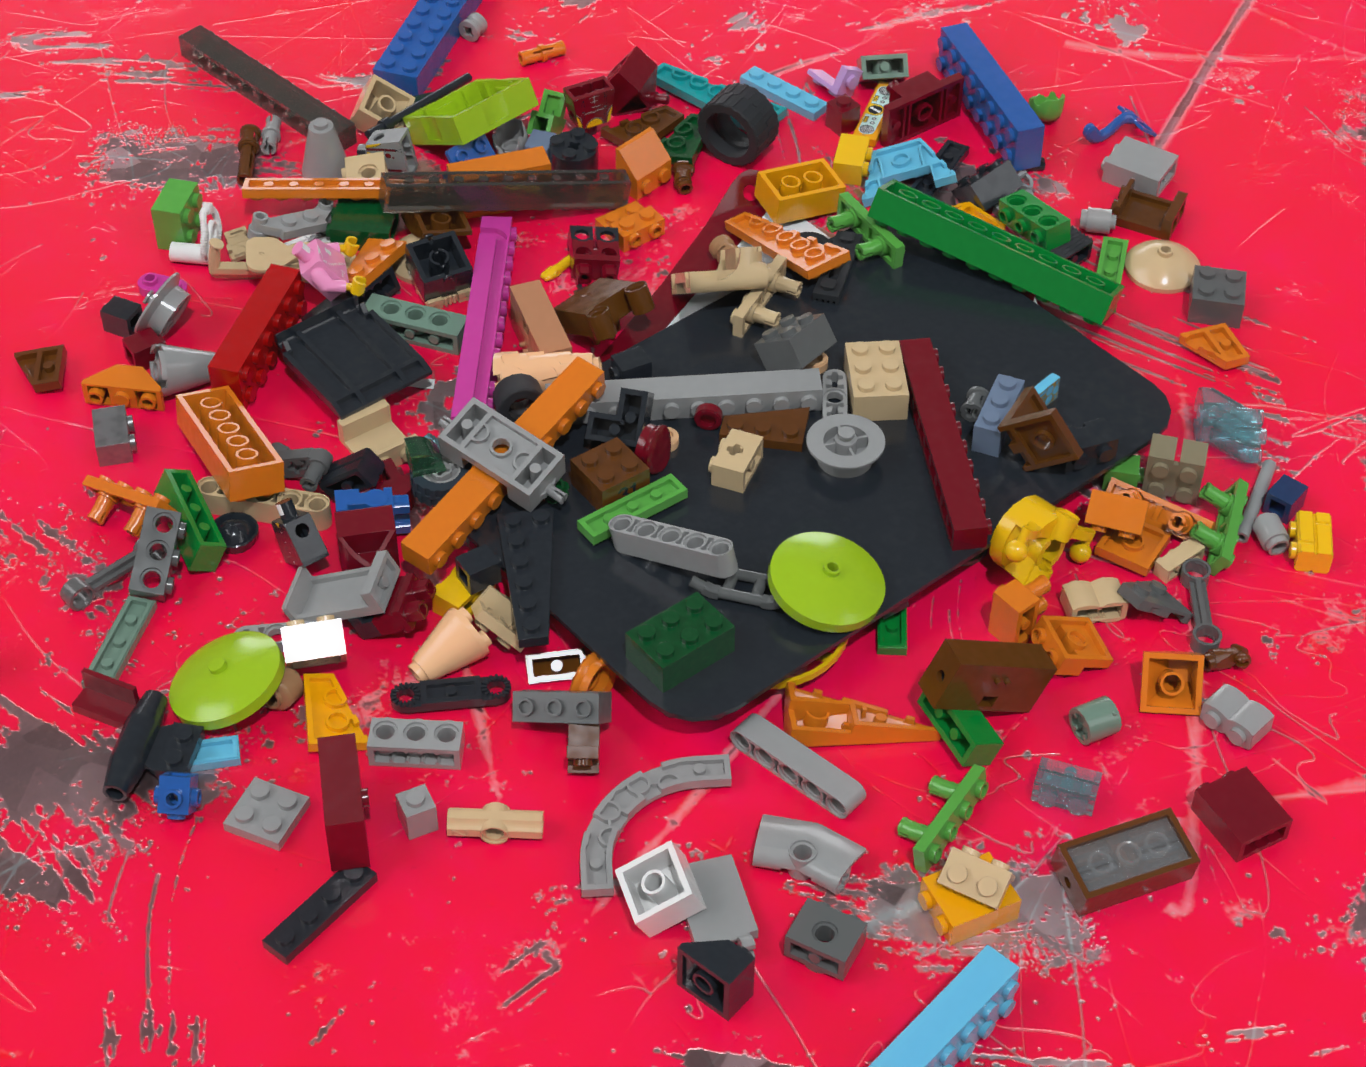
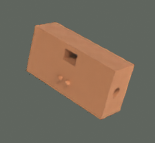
M540 279L509 286L511 324L518 338L520 348L522 347V352L544 351V353L570 351L572 353L571 343Z

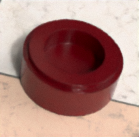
M704 403L696 408L694 421L702 429L714 430L721 425L723 412L715 404Z

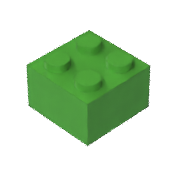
M169 178L151 208L158 249L169 250L172 241L196 242L197 234L201 227L199 211L202 208L203 196L199 192L198 182Z

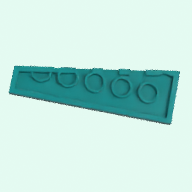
M664 62L657 67V86L701 109L726 87L724 84H710L707 78L694 75L691 72ZM771 102L778 115V121L787 116L786 107ZM730 116L733 123L739 129L745 131L743 126L735 118Z

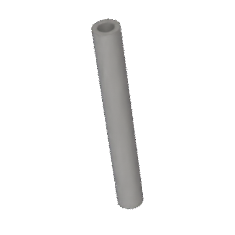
M1267 459L1263 462L1243 513L1244 519L1238 530V542L1246 543L1252 532V525L1259 514L1277 467L1276 462Z

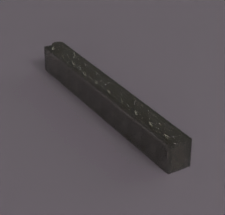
M202 25L178 36L181 55L270 114L278 116L281 121L307 137L310 122L322 117L332 121L344 150L357 143L356 126L350 119L345 118L336 110L331 109L319 99L309 95L303 89L295 86L289 80L284 79L272 69L259 63L258 60L253 59Z
M625 169L381 172L378 198L383 213L389 212L392 214L399 212L446 213L449 211L496 212L498 210L544 211L552 209L565 211L570 209L614 210L628 204L632 183Z

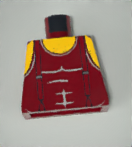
M605 76L563 88L568 114L576 127H581L585 129L586 133L594 135L597 133V125L610 120L615 88Z

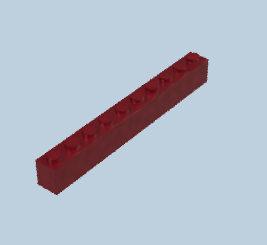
M930 337L899 340L909 391V405L952 551L986 548L988 535H992L991 519L985 516V500L979 497L980 487L978 478H973L972 459L967 458L966 440L961 439V423L959 420H955V404L949 400L950 388L948 384H944L943 366L938 365V349L933 348Z

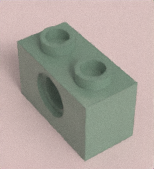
M907 53L860 56L856 60L857 67L863 71L858 84L879 83V81L894 82V80L905 81L909 77Z

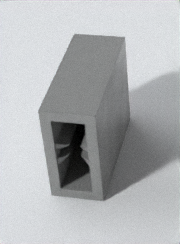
M1125 136L1119 144H1115L1110 156L1104 158L1101 164V170H1103L1102 181L1121 188L1122 185H1127L1130 178L1135 179L1134 190L1158 197L1175 176L1179 155Z

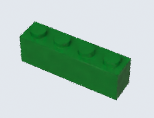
M164 469L154 494L159 493L170 500L169 505L178 512H182L183 522L187 523L184 540L179 539L177 545L179 550H181L189 571L215 572L227 546L191 470ZM167 522L168 527L171 530L173 526L172 524Z

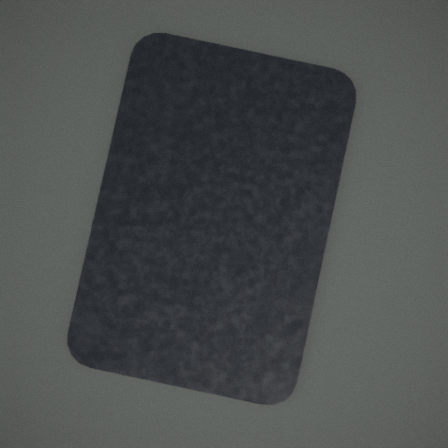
M887 226V229L905 245L903 265L901 267L893 269L879 255L871 256L864 260H859L856 257L838 305H835L834 301L833 304H829V301L824 303V300L818 302V299L812 301L813 291L818 278L808 280L786 267V277L803 283L800 296L795 298L785 293L776 292L764 307L772 311L781 312V319L788 315L799 317L808 312H811L812 315L825 314L837 340L834 345L824 352L828 356V368L826 371L838 369L844 372L845 343L930 337L933 348L938 349V365L943 366L944 384H948L950 388L949 400L955 404V420H959L961 423V439H965L967 442V458L972 459L973 478H978L980 487L979 497L985 500V516L991 519L992 535L1003 515L1024 497L1037 495L1052 505H1056L1149 445L1153 433L1162 434L1168 428L1171 414L1169 402L1166 395L1151 381L1006 282L991 278L989 273L982 269L974 270L969 268L963 260L948 258L942 254L943 251L935 247L927 248L919 243L920 240L916 238L903 237L896 232V229ZM851 228L845 230L848 232H854ZM835 236L821 244L824 245L827 242L832 244ZM842 265L839 268L832 269L829 278L837 280ZM735 290L626 350L641 346L652 361V378L767 371L754 344L763 338V332L772 327L755 322L742 338L732 335L733 324L730 323L731 314L735 308L738 309L742 304L744 295L751 291ZM611 358L602 362L605 380H611L608 371L611 367ZM824 373L820 374L821 383H822V379H823V374H824ZM1054 373L1060 377L1058 396L1046 407L1048 409L1056 407L1066 425H1074L1076 429L1083 427L1084 422L1104 417L1119 438L1115 460L1066 473L1059 464L1025 472L1022 468L1026 463L1020 453L1014 454L1008 446L1012 441L1009 435L998 457L972 451L975 422L965 420L961 416L960 408L967 401V392L971 387L980 386L990 392L998 374L1025 380L1024 388L1035 387L1048 375ZM832 382V387H837V382ZM847 392V414H851ZM836 398L828 400L831 403L841 402L840 399ZM909 404L907 419L872 421L879 426L885 436V449L880 458L872 463L867 472L853 478H839L829 475L820 468L817 460L810 454L806 444L807 433L814 423L822 419V410L810 411L802 452L763 448V458L744 493L711 485V473L708 472V466L711 457L716 456L718 453L721 425L714 430H705L696 425L694 418L650 420V424L656 426L666 425L675 429L679 434L678 448L670 453V459L663 471L657 474L650 473V484L671 473L688 489V498L646 519L727 538L733 543L739 569L764 574L768 573L770 561L778 546L794 535L806 532H825L844 537L856 543L871 555L881 569L885 580L886 589L882 605L877 615L865 626L849 632H825L801 624L789 616L782 608L766 610L761 609L759 606L724 599H711L702 595L700 591L688 586L692 576L694 575L706 582L709 581L713 584L721 585V587H723L725 579L616 551L612 537L593 545L577 529V520L597 510L571 484L570 459L605 443L585 439L587 424L572 425L568 433L561 435L553 446L554 449L565 455L566 472L561 479L570 486L566 501L563 504H550L544 498L534 508L535 510L553 507L554 510L550 614L592 653L594 652L599 659L601 658L605 665L650 706L659 710L665 716L691 722L720 720L723 716L739 710L991 546L992 535H988L986 548L952 551ZM627 446L635 454L636 447ZM508 493L502 498L499 507L487 514L482 525L478 529H473L467 536L475 546L479 547L487 544L493 553L497 552L503 562L502 570L505 573L497 514L527 511L509 499ZM737 580L734 590L751 593L754 583ZM766 586L763 594L772 595L770 588ZM698 592L735 626V651L662 693L626 658L625 633L693 593Z

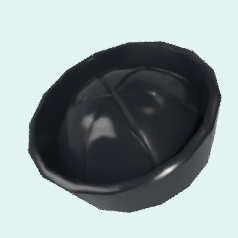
M230 512L214 520L227 546L224 553H243L249 550L255 543L259 526L251 515L243 512Z

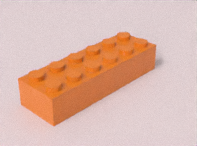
M229 385L176 395L177 424L230 502H243L249 498L272 496L275 493L285 491L284 461Z

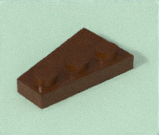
M664 105L642 113L641 118L629 121L625 119L619 121V126L613 128L609 126L600 128L601 136L620 146L647 128L652 127L659 139H661L684 120V114Z
M810 407L726 415L723 417L719 442H721L722 438H727L733 428L763 436V448L802 452Z

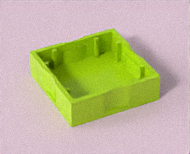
M529 77L476 79L443 98L403 117L406 128L409 129L413 145H465L538 106L539 103Z

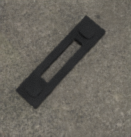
M837 231L832 244L849 250L851 260L842 265L837 280L829 278L832 269L819 276L813 291L812 301L818 299V302L824 300V303L829 301V304H833L834 301L835 305L839 304L844 291V285L853 262L857 257L855 254V249L857 248L855 246L862 243L863 234Z

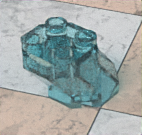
M1198 388L1194 404V411H1197L1196 419L1193 420L1195 441L1207 442L1240 463L1260 464L1262 459L1261 445H1265L1267 440V429L1262 428L1264 409L1247 408L1214 388Z

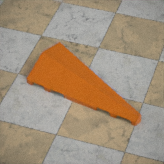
M787 682L783 729L785 733L806 747L940 741L941 735L935 727L916 723L915 717L907 715L905 719L888 715V709L846 697H843L842 700L832 699L823 696V691L814 688L813 692L798 689L794 682Z

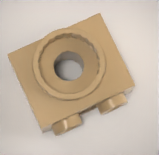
M384 151L344 157L345 168H341L342 178H389ZM364 198V199L377 200V199H375V198Z

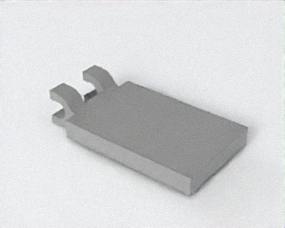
M732 854L689 863L707 907L685 919L692 942L730 940L733 943H737L738 946L747 948L755 957L753 949H756L754 939L758 938V927Z

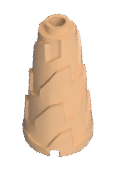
M518 351L498 352L493 356V376L497 375L498 380L494 384L496 387L503 378L512 374L522 373L537 379L544 392L545 384L552 383L577 356L601 370L602 363L600 357H595L593 353H571L570 351L544 353V351L518 353ZM525 398L518 399V400L514 401L513 403H515V402H520V401L524 400Z

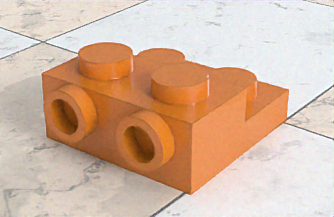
M633 201L595 218V227L618 228L619 249L625 253L664 235L665 218L653 207L648 206L644 208L637 201ZM604 234L610 241L612 240V236Z
M1042 615L1031 631L1033 644H1041L1056 666L1057 671L1055 675L1079 676L1084 667L1109 668L1113 662L1112 656L1089 617Z

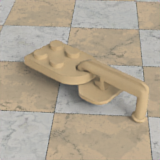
M253 237L246 242V262L220 261V251L224 248V243L218 238H211L209 240L208 252L209 274L215 278L262 279L270 264L300 269L298 258L292 254V248L296 243L286 245L274 237ZM340 252L344 255L346 268L348 269L356 255L349 257ZM301 275L302 281H304V283H309V282H308L306 279H304V278L302 277V275Z

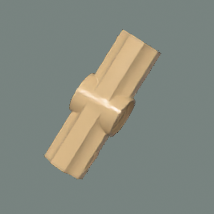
M500 802L488 803L483 809L449 807L447 813V836L481 837L484 842L489 844H502L508 838L542 839L544 811L510 810L506 804Z

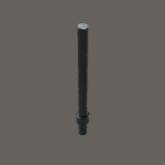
M466 73L393 116L384 117L377 122V125L365 131L366 138L369 139L376 130L394 129L395 125L403 121V117L461 88L472 81V76Z

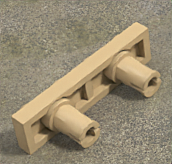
M777 254L774 260L767 264V267L772 269V283H768L766 289H752L750 293H746L739 308L733 310L730 318V323L733 324L732 335L742 338L755 322L776 328L781 320V312L764 308L770 298L776 292L785 293L795 298L800 296L803 283L786 277L787 257Z

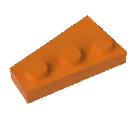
M368 238L347 269L349 283H352L354 276H362L366 278V287L370 285L406 253L405 244L407 242L392 238Z

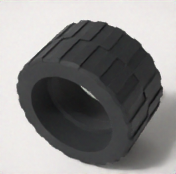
M729 84L700 110L699 117L697 118L698 132L706 148L716 158L733 166H745L748 163H752L776 139L775 137L779 132L778 115L772 103L756 88L750 87L747 84ZM730 116L735 118L743 126L746 133L741 131L733 123Z

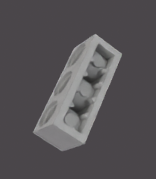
M372 717L367 741L369 765L461 770L465 746L464 722Z

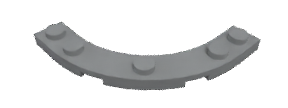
M729 754L690 756L661 762L660 767L645 773L639 771L612 789L593 812V818L583 835L580 850L582 897L614 896L612 868L614 848L623 828L643 807L656 799L677 791L731 786L732 777Z

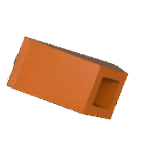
M116 364L83 379L81 382L85 403L109 406L125 405V407L158 411L165 410L162 388L143 367Z

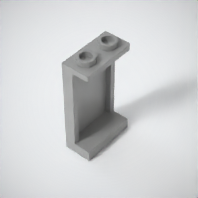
M387 550L378 551L372 565L369 567L312 576L306 567H298L282 605V610L290 621L303 619L304 621L317 622V617L334 615L335 619L341 618V620L385 613L401 569Z

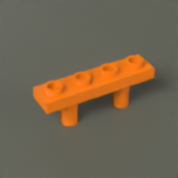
M87 474L82 485L98 495L87 518L99 525H104V521L115 504L119 503L134 508L123 530L137 538H140L147 506L177 511L169 505L170 500L159 493H155L152 496L150 492L140 487H136L133 490V487L122 481H118L115 484L112 479L104 475H100L97 478Z
M1114 477L1111 478L1105 491L1150 502L1145 522L1186 541L1191 538L1189 536L1190 530L1198 521H1201L1212 530L1216 525L1214 521Z

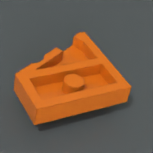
M1226 323L1180 333V344L1224 370L1249 363L1250 355Z

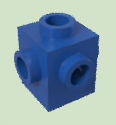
M167 771L159 775V785H156L153 795L154 804H158L157 813L167 814V819L183 820L186 819V815L195 812L196 807H200L202 791L198 788L197 773Z

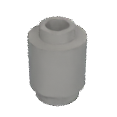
M1094 207L1082 209L1079 229H1085V232L1109 234L1110 229L1115 230L1117 215L1112 214V209Z
M1275 513L1260 514L1255 519L1252 529L1261 546L1270 555L1282 554L1290 545V537L1284 525Z

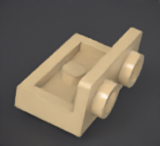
M489 585L471 606L475 617L474 622L483 631L488 632L491 630L498 635L497 640L506 648L511 649V647H514L521 652L524 648H519L511 600Z
M963 845L961 850L952 847L937 883L998 910L1010 882L1013 883L1015 880V875L1009 872L1011 866L994 858L991 863L979 858L980 852Z

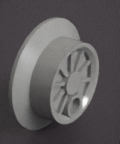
M178 272L171 275L155 295L153 290L146 295L143 303L148 304L136 323L135 333L151 327L158 336L162 335L163 337L178 321L191 299V294L179 287L180 274Z
M835 414L824 417L811 426L807 433L806 444L810 454L817 460L818 465L823 471L839 478H853L867 472L872 463L880 458L885 449V436L878 425L865 417L854 414Z

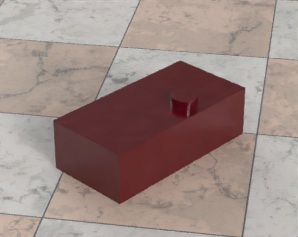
M355 733L317 738L324 822L331 870L333 872L369 867L370 858L364 808L370 807L368 788L362 789Z

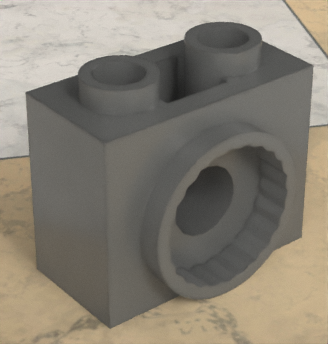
M808 897L785 935L784 955L803 963L813 972L828 974L843 981L865 943L867 923L855 915L845 914L832 908L825 902H818Z

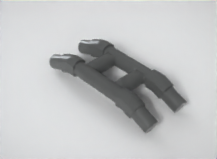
M738 568L734 575L721 578L725 579L723 587L709 581L706 582L694 575L688 584L689 587L700 591L702 595L711 599H724L759 606L761 609L766 610L781 608L773 595L763 594L766 586L769 588L767 574ZM737 580L754 583L752 592L734 590Z

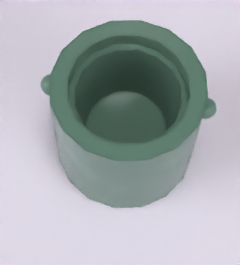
M1107 696L1098 697L1069 711L1071 729L1075 737L1083 745H1089L1121 730L1122 724L1119 711L1114 702Z

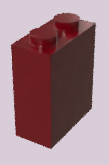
M1247 767L1237 771H1229L1222 778L1211 783L1201 784L1195 790L1191 806L1193 812L1236 863L1287 839L1293 821Z

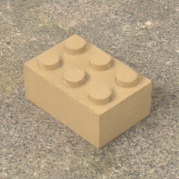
M899 340L845 343L844 372L847 375V392L851 414L865 417L871 421L907 419L909 391Z

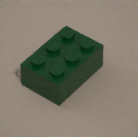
M695 592L625 633L626 658L664 693L735 651V626L702 595Z

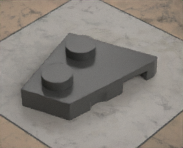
M1156 580L1123 582L1117 591L1136 609L1144 612H1151L1168 618L1169 614L1173 613L1185 624H1188L1194 615L1167 592V587Z

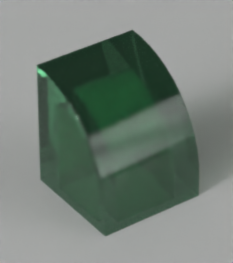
M421 436L404 438L406 460L413 478L446 471L439 448L434 441Z

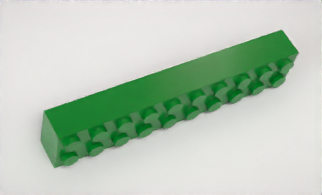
M895 179L877 189L867 215L874 219V223L883 227L890 226L896 229V232L903 237L916 238L920 240L919 243L927 248L935 247L943 251L942 254L948 258H958L965 261L966 266L971 269H982L988 272L989 276L995 280H1005L1012 283V287L1018 291H1029L1035 294V297L1042 302H1052L1059 305V309L1065 313H1076L1091 325H1102L1113 314L1125 286Z

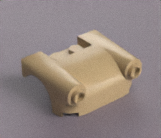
M761 246L720 250L719 265L717 270L671 274L672 295L766 289L768 283H772V269L762 262Z

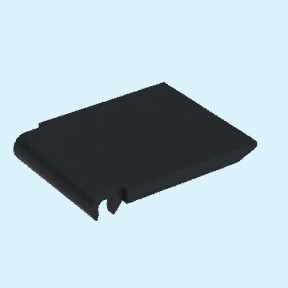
M357 295L274 335L275 343L282 353L284 363L341 420L433 374L424 358L373 309L368 311L364 302L358 303Z

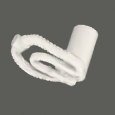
M203 202L202 208L199 211L201 226L200 244L172 241L169 248V259L171 262L208 265L209 240L211 238L221 239L222 236L220 214L212 202ZM211 214L213 220H209L207 224V215Z

